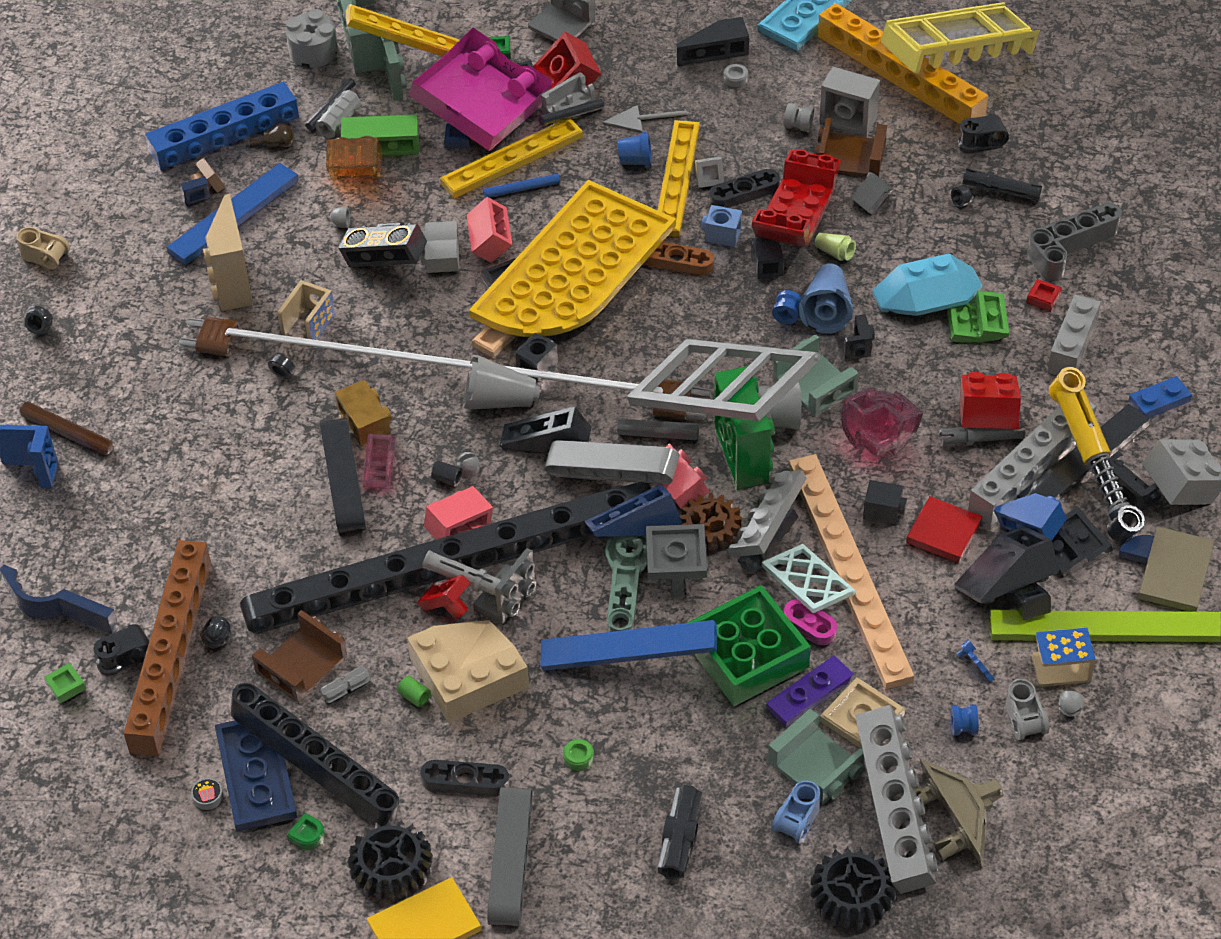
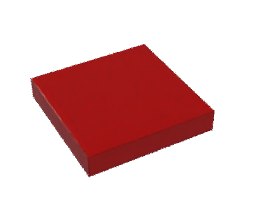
M929 496L907 535L906 543L960 563L982 523L983 516Z

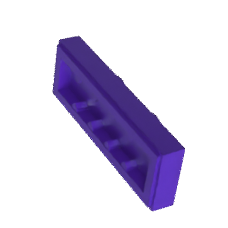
M833 655L766 703V709L787 728L809 709L815 708L853 681L854 673Z

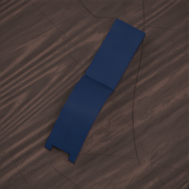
M4 564L0 568L6 589L19 609L30 617L50 619L65 615L108 634L115 633L119 627L115 611L110 607L66 589L46 597L30 596L21 591L22 584L16 582L17 569Z

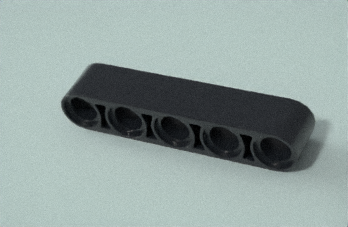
M347 418L319 422L337 532L365 529L366 524Z

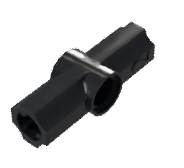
M683 785V787L676 788L670 816H667L662 836L663 847L658 865V873L662 874L666 879L677 880L685 877L690 850L695 847L698 832L697 819L702 801V792L698 791L694 786Z

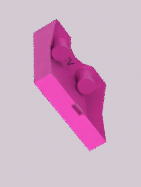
M472 27L440 60L413 80L409 96L490 151L542 106L541 95L550 90L553 81L531 66H521L510 61L493 40Z

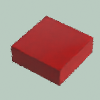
M1037 279L1027 295L1026 303L1052 311L1061 295L1062 287Z

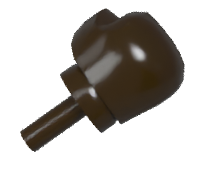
M278 123L269 130L264 131V137L249 140L250 146L266 143L267 148L278 146L288 148L293 142L294 134L289 125Z

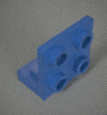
M0 425V459L2 464L33 465L34 476L38 477L41 488H52L58 459L48 426Z

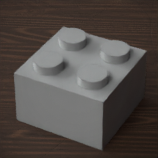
M832 66L821 85L819 123L825 125L826 118H832L831 127L867 137L878 116L880 80Z
M1159 439L1142 462V465L1170 505L1212 504L1221 493V465L1215 461L1208 451V447L1201 440Z

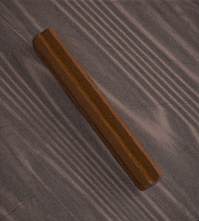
M29 401L24 402L23 406L19 409L22 417L41 426H48V429L102 455L107 456L113 451L112 440Z

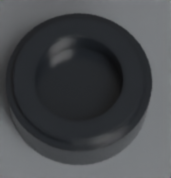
M274 354L268 362L270 371L282 379H290L296 371L294 363L280 354Z

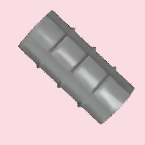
M347 90L343 91L335 99V102L328 107V110L316 122V129L320 135L330 139L334 138L341 131V118L352 117L361 106V100L358 95L353 91Z

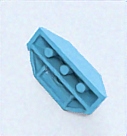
M944 254L898 265L872 290V295L881 312L892 311L898 314L917 316L968 304L975 297L977 291L982 289V283L973 267L951 254Z

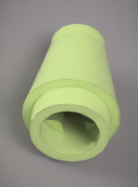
M820 232L816 236L815 247L843 261L850 260L853 257L856 242L847 235Z

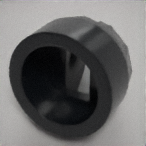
M960 185L951 190V199L955 206L960 208L972 202L974 194H971L970 187Z

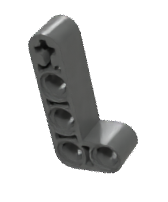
M1105 203L1033 230L1029 237L1028 259L1046 280L1058 281L1062 279L1065 274L1068 254L1108 240L1118 234L1122 215L1121 208L1113 203Z

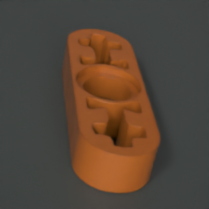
M662 242L643 264L696 275H707L713 271L714 256L705 249ZM672 255H681L683 259L674 261L670 257Z

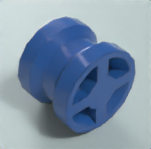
M785 290L779 292L776 304L772 310L774 319L782 324L795 323L799 317V304L802 297L794 291Z
M970 704L967 708L951 705L950 725L953 736H959L962 732L978 735L979 719L976 704Z

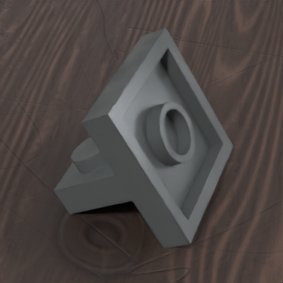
M704 524L646 526L648 580L665 579L666 585H671L672 597L684 596V579L707 578Z

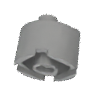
M313 9L309 13H304L287 20V43L290 58L294 63L302 66V63L309 64L310 68H316L330 63L335 58L334 54L338 51L335 24L330 17L324 15L319 9Z

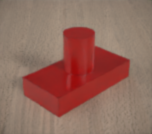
M464 575L435 582L418 600L417 604L423 611L444 606L454 619H458L468 609L459 596L468 587L470 582Z

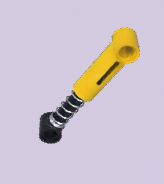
M1066 367L1061 370L1050 384L1049 394L1060 405L1084 464L1091 465L1090 471L1096 475L1095 482L1100 484L1099 492L1104 494L1103 501L1109 506L1108 517L1110 521L1107 524L1109 536L1115 542L1125 543L1142 529L1145 523L1144 515L1137 507L1129 505L1125 501L1127 498L1122 495L1121 490L1123 488L1119 487L1116 481L1118 477H1115L1112 471L1114 467H1110L1108 462L1111 451L1084 390L1086 383L1084 375L1074 367Z

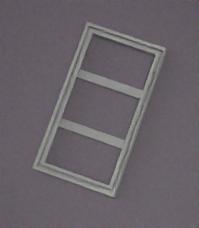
M686 339L626 397L632 405L760 421L820 360V354L811 351ZM692 352L712 354L671 395L652 392ZM724 356L755 359L715 400L684 396ZM767 361L796 363L754 405L727 402Z

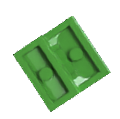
M978 290L975 298L968 304L947 309L951 342H986L1007 338L1010 334L1003 293Z

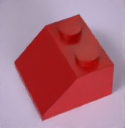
M564 32L533 65L534 69L553 81L550 89L579 72L585 75L586 87L595 82L601 75L586 42L567 32Z

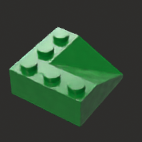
M747 366L714 373V400ZM751 377L727 402L754 405L760 399L756 377ZM714 415V430L736 490L769 484V473L773 471V462L770 454L774 453L771 435L775 434L772 419H767L766 415L760 421Z
M762 585L687 622L710 620L716 622L717 652L694 655L733 706L810 667L811 646Z

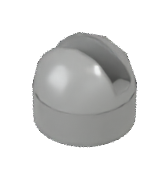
M339 207L331 212L330 219L335 227L349 228L350 211L348 207Z
M464 452L459 456L457 467L462 468V476L471 477L479 472V459L474 453Z
M1075 691L1062 692L1059 699L1060 711L1068 717H1075L1080 714L1084 705L1083 695Z

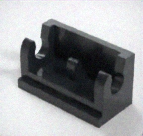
M1117 452L1108 459L1110 467H1114L1112 471L1114 476L1118 477L1116 481L1119 487L1123 488L1121 492L1123 497L1127 498L1125 501L1142 512L1161 498V493L1158 491L1159 488L1156 483L1148 486L1135 475L1121 460L1124 455L1121 452Z

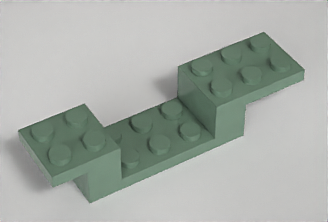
M336 0L355 73L385 68L393 101L402 100V89L406 88L404 73H400L404 70L402 55L397 56L400 53L398 42L347 26L346 9L349 4L363 6L374 4L376 0Z

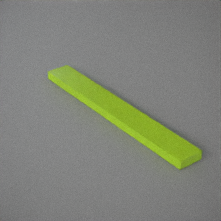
M990 610L991 640L1036 641L1037 632L1088 628L1091 641L1221 642V612L1051 611L1048 614L1023 620L1017 610Z

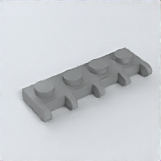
M802 470L783 471L771 475L769 478V482L772 484L768 490H763L759 495L762 502L758 508H753L749 512L751 521L747 527L739 529L737 534L740 540L737 544L730 545L727 550L730 556L739 557L765 553L807 479Z

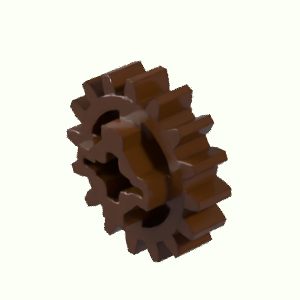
M709 493L708 498L704 499L699 494L698 501L695 502L689 499L688 507L682 506L680 519L682 523L679 525L704 524L705 545H707L708 550H712L713 545L716 544L722 549L723 542L726 541L732 544L733 536L738 537L737 533L742 525L739 507L734 508L733 500L724 502V495L721 494L716 499L713 493Z

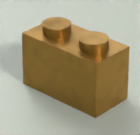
M365 379L335 391L337 410L342 418H347L349 429L360 446L391 434L389 424L392 421L391 413L387 406L382 407L376 389H371Z

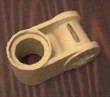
M25 227L16 235L21 258L48 269H56L59 265V259L70 250L69 243L63 237L38 230L34 227Z

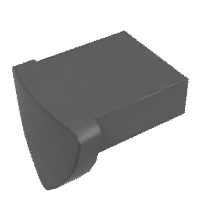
M869 172L865 181L851 198L872 215L894 190L877 175Z

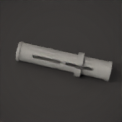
M430 550L427 552L422 564V568L448 578L464 575L470 582L468 586L473 587V591L479 592L481 590L493 596H496L495 587L501 581V579L487 574V571L484 569L476 570L433 553Z

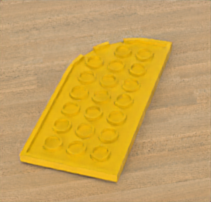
M587 180L469 309V317L500 332L524 337H531L535 332L543 337L552 336L578 328L596 317L676 227V218Z

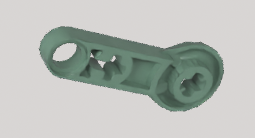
M612 536L605 547L606 558L613 571L607 614L609 632L634 629L640 574L648 565L646 536ZM627 547H633L632 553H626ZM622 595H627L625 608H620ZM617 618H624L629 622L623 628H617L612 623Z

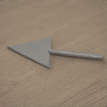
M638 105L603 121V124L643 132L641 120L685 116L687 111L639 115Z

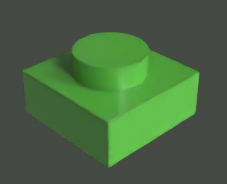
M71 663L44 676L46 685L59 703L86 690L84 681Z

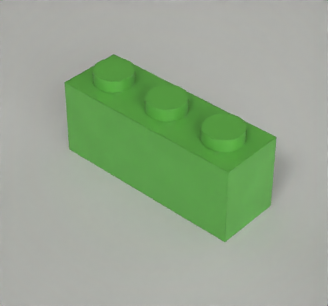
M418 114L341 118L343 157L419 154Z

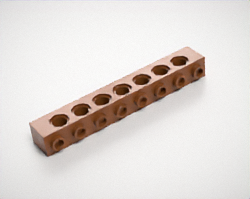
M178 540L124 730L129 754L160 755L211 566L207 542Z

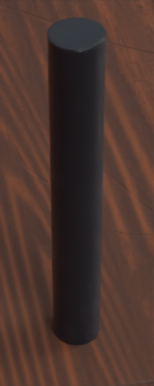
M348 78L306 122L305 127L309 131H313L316 128V122L321 118L322 114L328 110V107L335 102V99L343 91H351L356 85L355 81Z
M598 99L544 114L538 117V121L543 126L603 109L604 101Z

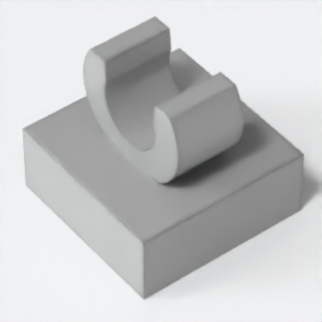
M721 157L695 160L697 185L699 188L714 186L724 182Z

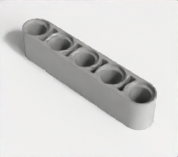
M553 441L544 469L553 476L563 478L671 484L680 455L677 451L668 447Z

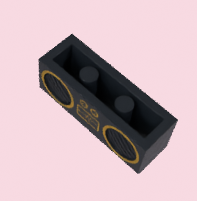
M403 222L379 223L377 227L362 226L348 228L338 249L348 267L417 264L427 240L418 224L408 223L405 225Z

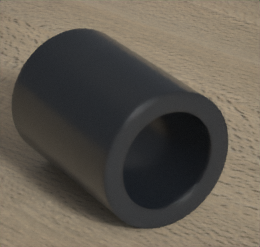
M441 461L435 462L431 472V479L455 487L459 484L462 477V468Z

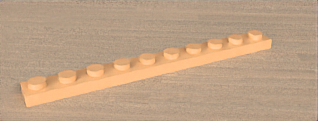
M816 454L789 460L790 471L802 470L807 478L799 492L833 571L856 590V594L846 598V601L885 690L914 683L912 669Z

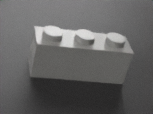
M1074 294L1051 349L1047 373L1058 375L1066 367L1079 369L1097 325L1101 301Z

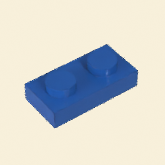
M1175 376L1130 394L1128 402L1148 418L1191 402L1192 394L1182 381Z

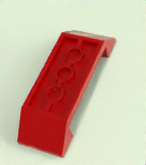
M791 149L785 160L783 179L767 209H758L752 220L751 226L755 236L807 247L832 199L841 159L833 158L827 154L817 155L802 149Z

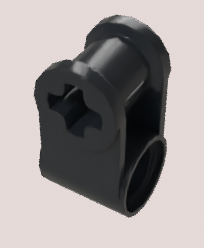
M990 114L983 117L967 118L961 121L960 130L962 133L957 144L964 152H975L1002 147L1008 142L1010 137L1001 118L996 114Z
M128 625L122 630L96 641L93 650L98 658L96 665L101 674L115 675L126 668L144 662L149 639L140 625Z

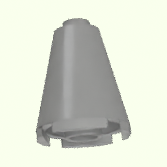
M472 355L470 361L472 369L468 371L465 386L464 409L531 407L533 401L538 402L540 386L536 385V379L479 355Z

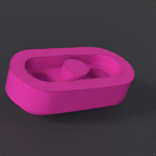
M793 599L785 605V615L802 636L818 645H826L835 640L837 623L833 617L822 610L812 613L798 599Z

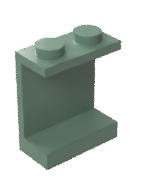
M815 334L809 339L801 341L791 350L819 353V337ZM820 354V360L799 381L802 405L814 417L818 416L857 392L859 373L852 366L841 373ZM773 361V378L778 381L796 363Z
M809 709L769 744L768 763L795 784L801 781L815 783L820 789V804L823 806L830 798H837L851 779L856 780L861 776L865 769V758L862 748L851 755L818 729L819 715L812 709Z

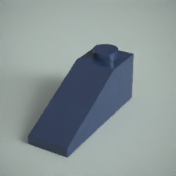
M662 484L584 521L595 537L646 536V526H669L682 523L671 494Z

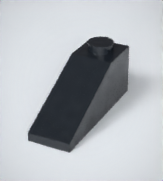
M743 17L718 20L676 44L677 66L749 55V34Z
M574 406L504 424L499 446L502 449L549 453L553 441L589 442L592 427Z

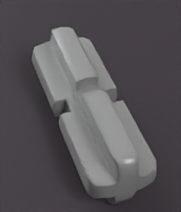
M360 666L343 675L344 679L338 678L321 687L320 691L323 699L327 703H331L347 694L348 689L353 691L369 682L370 675L366 668Z

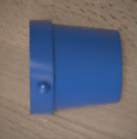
M643 131L640 135L618 140V153L621 165H644L646 168L652 165L649 133Z

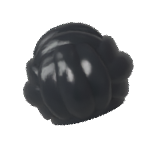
M34 305L27 309L23 324L29 332L39 336L45 335L53 324V315L48 309Z
M212 616L200 633L204 645L210 648H218L228 643L232 633L230 623L222 616Z

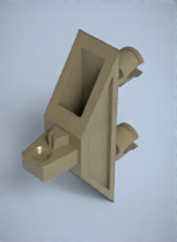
M919 758L922 772L927 778V783L915 789L916 796L921 797L924 805L935 799L941 801L957 827L955 833L933 842L936 852L940 853L941 860L944 861L946 858L967 848L972 851L983 869L987 825L986 811L993 807V802L1004 796L1003 788L997 779L982 785L979 782L972 784L969 779Z

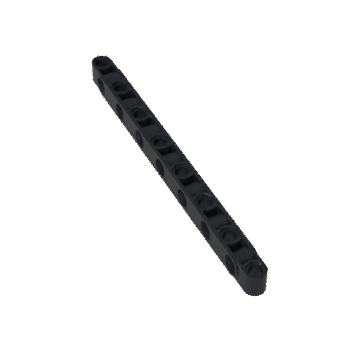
M641 481L605 490L281 584L244 597L240 602L242 615L248 631L259 633L299 622L298 613L301 610L309 616L318 617L448 579L446 576L422 568L424 558L429 550L478 570L519 558L527 548L536 553L594 535L584 521L650 490L651 486L649 483Z

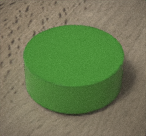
M582 739L568 742L563 749L565 765L575 771L589 768L594 761L592 745Z

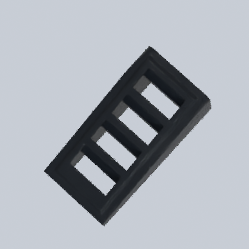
M1035 582L1024 586L1021 591L1005 594L1023 620L1051 612V596Z

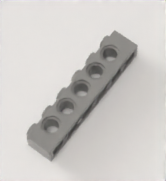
M1090 402V405L1095 414L1097 406ZM1060 406L970 491L968 511L983 516L982 521L990 527L998 520L994 513L996 506L1017 500V495L1055 465L1076 444Z
M891 705L855 715L891 882L900 894L937 884L934 872L938 871V864L934 853H930L928 843L932 842V838L927 824L923 825L921 815L925 814V808L921 797L916 796L915 787L919 786V781L914 768L910 769L909 759H913L908 741L903 739L902 733L906 732L902 714L897 715ZM891 739L888 744L881 746L883 741ZM897 766L895 771L887 773L891 767ZM904 793L901 799L893 801L896 795ZM910 821L906 828L899 829L902 823ZM917 849L912 857L905 858L910 850Z

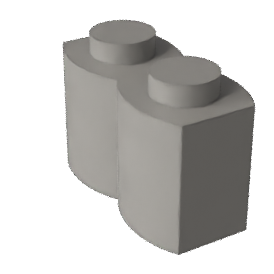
M457 221L426 223L425 231L422 232L427 243L420 256L421 265H426L427 273L459 271V231Z

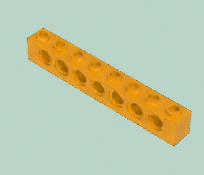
M834 3L819 14L818 37L958 124H961V121L967 118L986 116L988 101L986 93L941 66L933 68L926 57L923 58L920 72L915 74L881 43L883 31L837 3Z

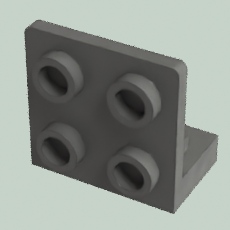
M551 0V3L528 23V29L554 42L564 32L578 37L595 21V0Z
M527 548L513 566L505 563L495 576L501 579L495 587L496 596L482 592L473 603L474 611L502 625L510 616L513 617L517 613L520 603L526 596L529 597L536 587L532 550Z

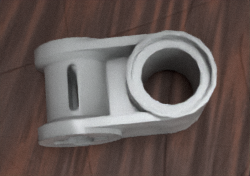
M1025 679L1012 681L1009 684L1005 709L1010 718L1016 739L1023 740L1027 735L1040 732L1042 735L1048 734V717L1040 703L1034 685Z

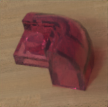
M871 387L845 398L841 412V423L848 441L854 448L863 445L875 457L888 450L894 455L912 440L919 428L923 412L898 391L892 394L885 391H876L875 387Z

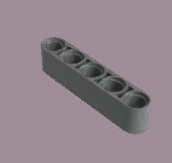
M500 788L488 900V925H521L532 814V788Z

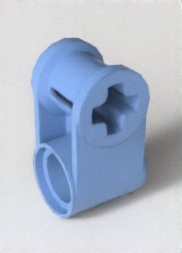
M811 781L798 782L793 787L783 806L776 813L771 830L775 833L780 831L795 838L796 843L801 844L820 810L819 787ZM802 799H810V800H812V801H810V802H802V801H800V800H802Z

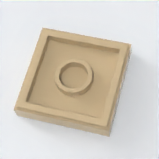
M856 677L820 715V722L857 747L862 748L855 715L891 705L897 715L902 714L904 716L905 708Z

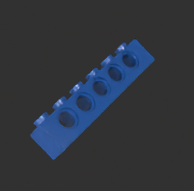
M283 81L145 133L148 151L159 169H166L268 130L278 123H286L299 118L297 99Z

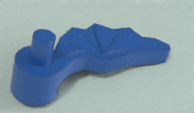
M969 639L960 645L962 649L956 654L960 658L966 653L987 679L992 682L994 677L973 653L976 650L975 646Z

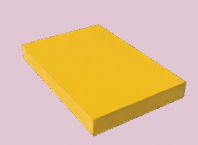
M452 877L367 918V924L376 939H466L482 931L481 924Z

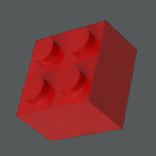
M980 372L961 375L959 409L962 427L1019 429L1021 395L1017 376H1012L1008 373H998L996 376L984 375Z

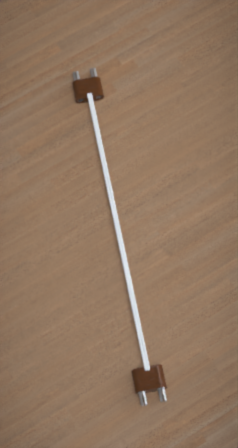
M206 317L204 320L188 318L187 326L200 328L197 339L181 337L179 340L180 347L194 348L198 353L227 357L231 353L236 337L239 336L472 368L470 361L239 330L238 321ZM505 366L530 377L632 391L639 385ZM664 379L652 392L671 395L683 382ZM692 387L684 396L710 398L711 389ZM653 407V416L686 420L687 417L705 419L706 414Z

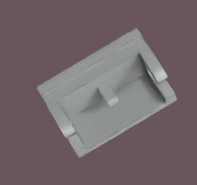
M579 72L541 95L542 115L594 101L595 89L593 84L591 83L586 87L585 75Z

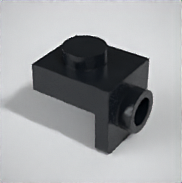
M866 314L855 315L854 336L844 339L843 354L845 359L871 356L875 332L873 325L868 324Z

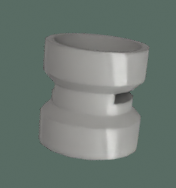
M788 103L783 126L789 129L797 127L801 131L810 132L814 119V108L807 106L800 108L797 104Z

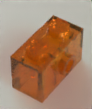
M362 136L361 138L350 139L338 137L327 140L326 169L330 178L381 177L382 148L378 137Z

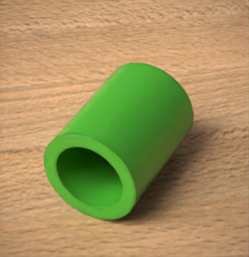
M411 676L403 678L397 688V692L419 708L424 706L431 696V690Z

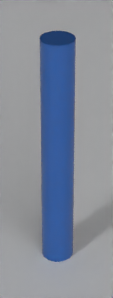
M557 173L483 189L484 198H492L560 184V178Z

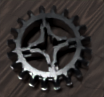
M388 819L386 826L381 827L376 822L374 830L371 831L365 828L363 831L364 837L356 836L354 840L355 845L350 846V857L347 860L348 868H350V877L355 881L358 890L364 889L367 897L376 894V899L380 902L384 896H388L389 900L393 903L395 896L400 895L405 900L407 897L406 892L411 891L417 894L418 885L425 886L427 882L426 876H430L432 872L433 854L431 853L430 843L428 840H425V835L422 831L416 832L413 824L405 828V824L401 820L394 826ZM408 850L415 855L413 863L407 861L406 852ZM369 858L374 860L375 869L373 872L366 866Z
M848 846L844 850V854L839 853L835 849L832 853V858L824 855L822 864L816 865L810 881L812 886L810 896L814 899L815 910H821L823 919L832 917L831 923L833 926L843 922L845 930L850 927V924H855L856 928L860 930L862 923H866L872 928L875 924V919L882 922L885 918V912L890 913L893 902L896 899V888L891 882L889 868L885 867L884 858L874 860V852L871 851L868 855H864L861 847L856 853H852ZM871 899L865 903H861L864 900Z

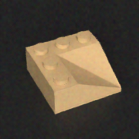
M230 194L224 195L206 235L208 248L203 249L205 263L207 265L211 264V267H207L210 284H216L211 286L214 302H220L221 311L253 305L240 235Z
M490 620L433 626L407 637L410 659L427 688L431 690V695L448 723L529 688L527 665L516 647Z

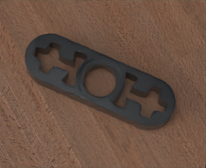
M764 169L714 185L709 191V203L714 206L730 208L774 194L779 187L780 176L775 170ZM745 186L749 187L751 190L748 192L739 191L738 188Z
M430 760L424 763L420 770L422 785L429 791L499 796L501 787L509 788L510 786L508 770L498 764ZM433 772H439L436 779H430ZM449 772H451V781H447ZM461 773H470L474 776L468 783H461L457 780L458 775ZM479 775H483L482 783H479ZM494 777H500L497 784L491 783Z

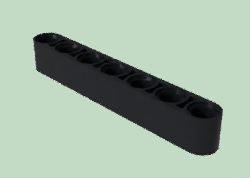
M240 683L234 687L230 714L235 721L373 826L376 822L381 827L386 826L388 819L392 822V825L394 824L399 805V796L393 789L255 685Z

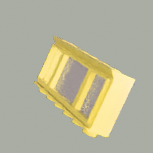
M1002 2L887 20L881 43L916 74L920 72L924 55H930L929 64L933 68H937L941 64L944 52L950 51L948 60L957 65L961 61L964 49L970 48L968 57L973 61H977L981 56L983 47L989 45L988 54L992 58H996L1000 54L1003 42H1009L1007 50L1012 55L1017 54L1020 47L1026 53L1033 54L1040 30L1032 31L1027 24L1005 6V3Z

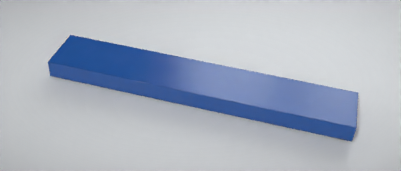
M279 163L234 196L231 201L237 227L298 182V174ZM218 209L167 246L168 254L184 265H187L202 254L203 249L208 248L206 235Z
M714 620L542 639L540 667L543 671L717 652V624Z

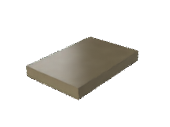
M1157 526L1138 599L1189 612H1197L1215 540Z

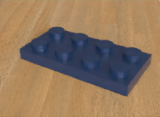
M235 720L216 724L215 730L236 832L298 818L285 758Z

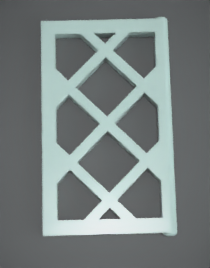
M804 544L762 562V567L812 613L856 594L854 588ZM804 553L810 560L794 559V556ZM774 565H787L786 571H778ZM792 565L808 567L807 574L791 572ZM813 568L822 569L828 576L812 575ZM789 579L805 581L804 588L796 587ZM810 582L827 583L825 590L809 589ZM832 584L840 585L844 589L841 592L830 591ZM807 596L823 597V600L814 604Z

